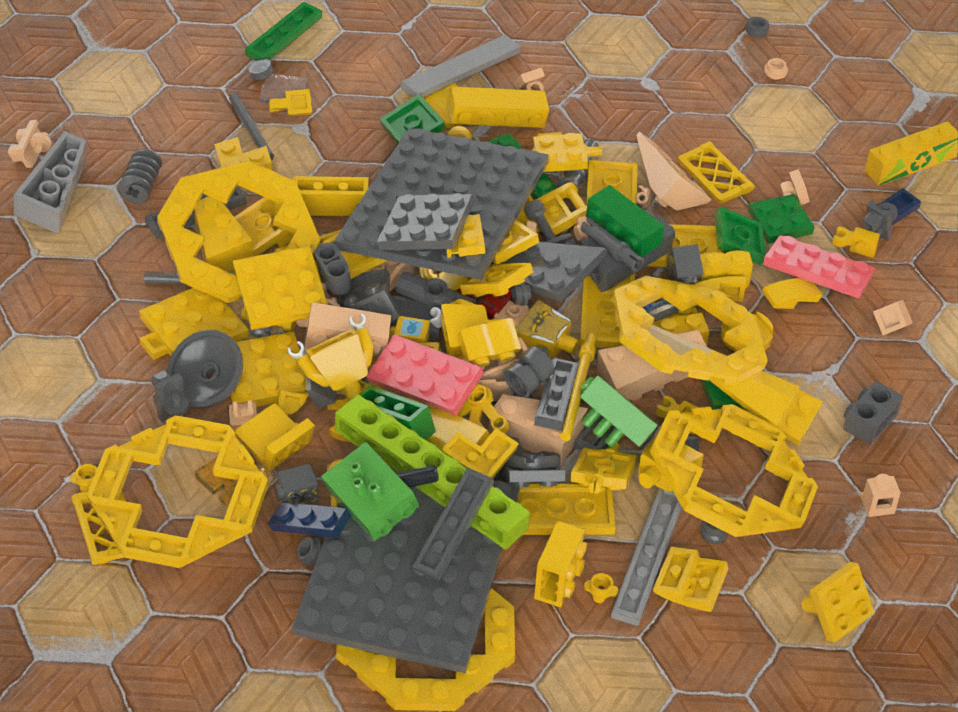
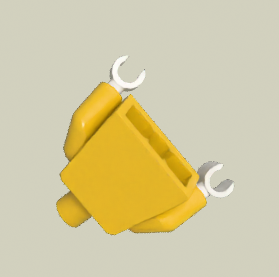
M458 299L449 304H441V310L433 307L430 311V314L434 317L430 322L437 328L442 327L447 354L461 360L464 357L457 336L460 330L502 320V318L488 320L485 306L476 305L464 299Z
M360 313L362 323L355 324L352 321V316H350V330L308 350L299 341H297L301 347L299 353L294 354L288 348L289 354L294 359H298L297 363L307 378L322 387L330 386L333 391L344 388L348 398H354L363 391L358 380L368 375L367 368L371 365L374 346L368 329L364 328L366 317L362 313Z

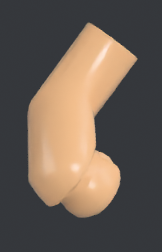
M639 185L637 187L636 201L641 208H647L651 202L652 191L648 187L645 188Z

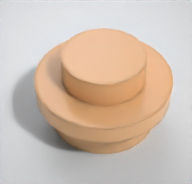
M773 58L765 65L764 72L768 77L777 80L787 75L788 68L784 60Z

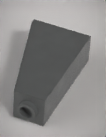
M663 216L655 218L664 225L662 244L643 256L645 262L642 268L635 264L639 270L669 253L672 249L675 231ZM591 237L580 240V246L602 247ZM608 251V256L589 274L600 292L607 291L636 273L621 261L614 260Z

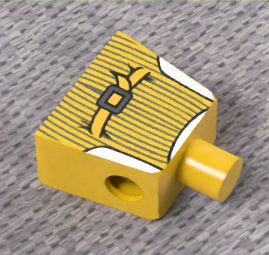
M539 300L515 328L518 339L522 338L527 348L531 346L537 348L545 347L551 360L557 356L561 349L574 354L580 342L578 339L570 336V319Z

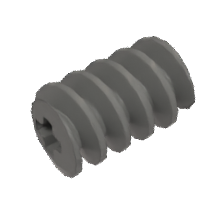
M141 149L132 154L118 187L120 194L128 202L142 204L148 199L151 188L162 167L161 157L157 153Z

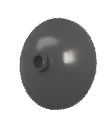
M216 330L199 331L188 336L176 347L170 357L167 373L170 376L179 373L183 378L184 397L187 398L189 407L198 409L209 408L223 402L236 389L243 372V356L237 343L227 334ZM216 372L215 375L210 379L211 374Z

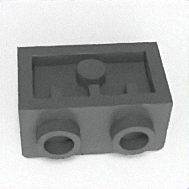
M388 282L382 285L375 283L366 288V292L359 296L356 294L349 295L342 300L343 303L341 305L344 308L391 315V321L399 318L401 314L388 292L390 288Z

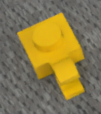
M310 89L285 91V98L269 100V110L271 113L287 110L288 117L312 115Z
M838 227L832 244L836 247L849 245V251L874 258L880 234L858 227L855 228L854 232L844 227Z

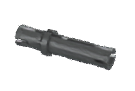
M592 218L586 219L590 226L586 222L582 223L581 231L603 248H606L614 260L621 261L633 272L639 271L635 264L640 268L643 267L644 258L632 251L628 243L618 240Z

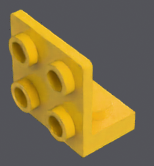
M274 403L238 427L234 432L235 437L270 472L311 442L315 425L308 418L300 424L294 423Z

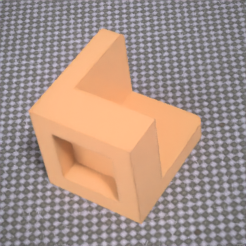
M903 300L873 311L882 335L912 324Z

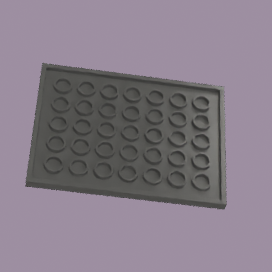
M408 128L334 240V244L340 251L482 280L546 168L548 154L518 149L512 146L492 144L490 142L470 140L465 137L428 132L418 128ZM407 194H472L474 204L469 215L480 214L486 254L459 257V254H452L451 258H447L446 249L379 250L377 240L399 196Z
M494 480L492 486L500 489L507 497L517 503L520 487H514L511 483ZM411 487L410 489L413 491L419 507L415 509L410 517L402 519L387 535L373 541L360 525L350 517L338 538L325 537L292 627L293 635L466 674L503 548L470 525L440 581L415 571L412 566L445 508L416 487ZM338 502L337 507L343 508L341 504Z

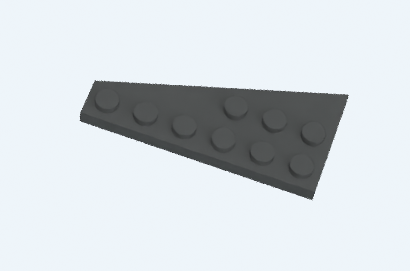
M539 242L500 264L531 263L533 273L524 278L525 285L529 284L531 291L561 302L608 254L607 249L602 247Z

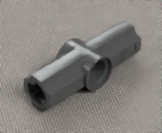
M403 272L396 285L397 293L424 303L426 310L429 312L433 307L441 310V304H449L458 299H464L476 304V299L447 288L446 282L438 278L426 280L412 273Z

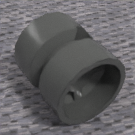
M531 346L519 356V361H514L504 370L503 377L516 394L526 398L539 387V383L545 382L554 373L555 368L551 359L542 350Z

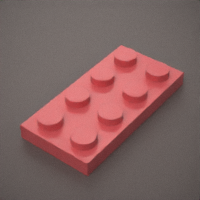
M782 235L778 237L768 251L763 263L765 266L859 299L875 271L874 267L868 266L865 262L853 261L845 258L842 254L830 253L816 245H807L793 237Z
M394 334L369 370L366 378L370 383L456 416L484 372L480 366Z

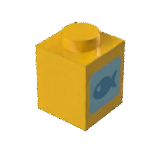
M400 316L396 326H391L389 341L395 334L413 342H428L430 320Z

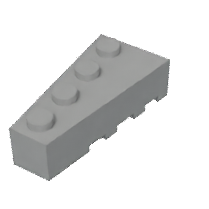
M66 131L63 132L15 192V216L57 234L60 233L86 162L87 140Z

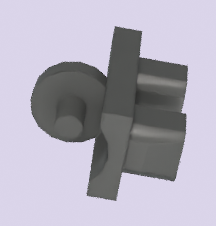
M871 200L867 204V215L862 220V225L866 230L880 234L879 240L883 238L888 241L892 237V222L897 218L896 206L891 203H881L876 206L875 202Z
M163 370L152 376V384L155 387L153 398L154 403L157 405L159 420L164 422L170 415H184L189 409V402L184 397L183 378L179 373L170 376L166 370Z

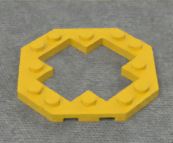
M251 161L180 178L157 216V223L165 237V243L171 259L174 260L180 282L227 303L238 301L239 297H241L236 276L195 258L204 243V237L183 228L203 194L227 204L239 185L282 205L274 218L273 225L294 234L286 250L310 245L312 255L314 256L316 248L320 245L319 235L296 181Z
M645 275L615 289L611 299L612 304L616 308L614 315L616 325L620 328L618 335L620 343L660 372L672 374L674 370L687 372V377L708 381L711 376L721 379L724 384L736 385L760 372L766 366L768 360L756 317L748 312L744 306L735 303L721 291ZM660 298L665 299L681 311L699 305L732 328L726 331L723 341L738 351L718 362L710 358L706 352L696 347L679 355L669 345L662 343L646 330L652 327L655 318L642 307Z
M733 404L723 405L721 409L712 410L711 407L692 408L687 413H680L679 410L669 411L650 449L651 455L684 511L735 537L801 528L818 488L814 479L808 478L803 471L805 465L795 449H789L785 442L787 437L781 428ZM724 428L732 434L738 435L756 446L771 452L764 469L789 481L779 507L754 495L747 511H744L697 487L704 469L679 457L690 431L701 438L715 443L721 429Z
M176 415L165 420L166 424L154 430L149 428L132 436L131 441L119 447L115 444L105 449L87 492V498L124 558L181 568L253 531L268 488V480L263 472H260L254 464V459L244 445H241L235 437V432L230 425ZM168 444L219 453L213 468L214 476L238 480L224 520L196 515L188 538L137 529L136 527L142 514L141 504L118 500L133 461L160 466Z
M491 588L484 611L485 655L471 654L466 674L455 671V679L396 678V658L337 645L336 659L344 666L348 665L357 673V677L373 691L377 690L385 697L386 703L394 710L456 711L474 692L478 693L494 679V675L503 668L507 669L515 662L514 606Z

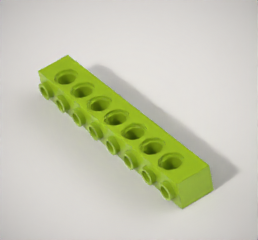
M359 394L335 412V431L358 447L367 442L395 473L436 466L439 480L415 487L443 507H446L466 471V468L458 460L450 458L440 451L436 445L427 442L418 436L414 430L408 429L399 423L395 417L386 414L377 408L372 401L364 399ZM492 486L471 526L507 550L528 530L530 512L522 504L516 503L500 489Z

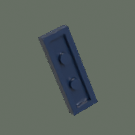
M281 502L267 524L272 531L338 538L350 519L351 514L347 508Z

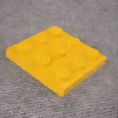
M310 245L233 260L234 272L251 330L308 319L312 302L328 305Z
M191 288L139 310L140 319L151 332L156 334V339L161 345L167 347V352L170 356L184 339L199 331H220L227 334L235 342L249 337V329L225 301L196 288Z
M294 331L236 342L243 356V372L239 384L229 396L231 405L235 401H237V404H245L248 400L256 403V407L274 404L278 401L281 389L306 394L307 397H310L306 391L307 376L297 363L298 359H294L288 352V348L294 354L300 352Z

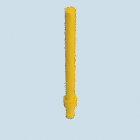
M594 333L587 334L585 343L580 348V362L560 433V438L563 441L571 439L581 401L580 396L583 393L580 388L586 382L590 362L595 358L597 336Z

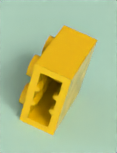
M557 521L537 564L534 599L561 608L565 598H571L576 583L573 580L575 576H581L585 565V560H582L587 548V543L583 542L584 529Z

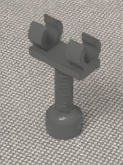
M534 200L524 207L523 211L527 218L536 221L546 239V243L577 245L570 233L556 238L543 215L546 208L541 200Z

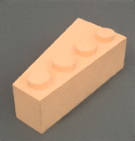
M699 330L676 334L707 347ZM624 345L598 351L597 375L607 381L628 400H632V402L641 399L642 394L651 390L656 392L663 389L664 385L671 381L679 382L688 378L687 372L674 370L672 374L660 372Z

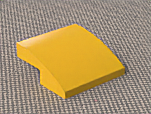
M671 546L653 588L654 593L690 608L712 612L728 572L727 561L700 558L698 550Z

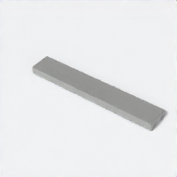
M503 35L403 80L401 88L412 97L418 94L425 97L519 54L521 46L507 35Z
M658 488L611 613V618L636 626H639L682 510V506L673 491L666 492Z

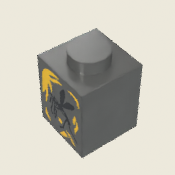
M310 464L277 472L278 484H274V491L278 501L282 500L285 503L308 505L319 502L318 482Z

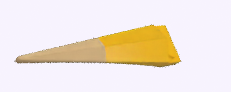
M654 325L646 329L662 343L669 345L679 355L696 347L706 352L716 362L727 357ZM762 370L736 385L724 384L721 379L710 376L709 378L713 384L739 403L749 413L781 428L787 437L786 440L797 446L801 443L823 404V401L799 390L800 386Z

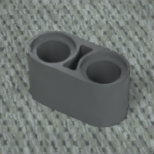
M323 243L319 245L315 250L319 274L331 293L335 295L346 294L352 287L349 266L335 244Z

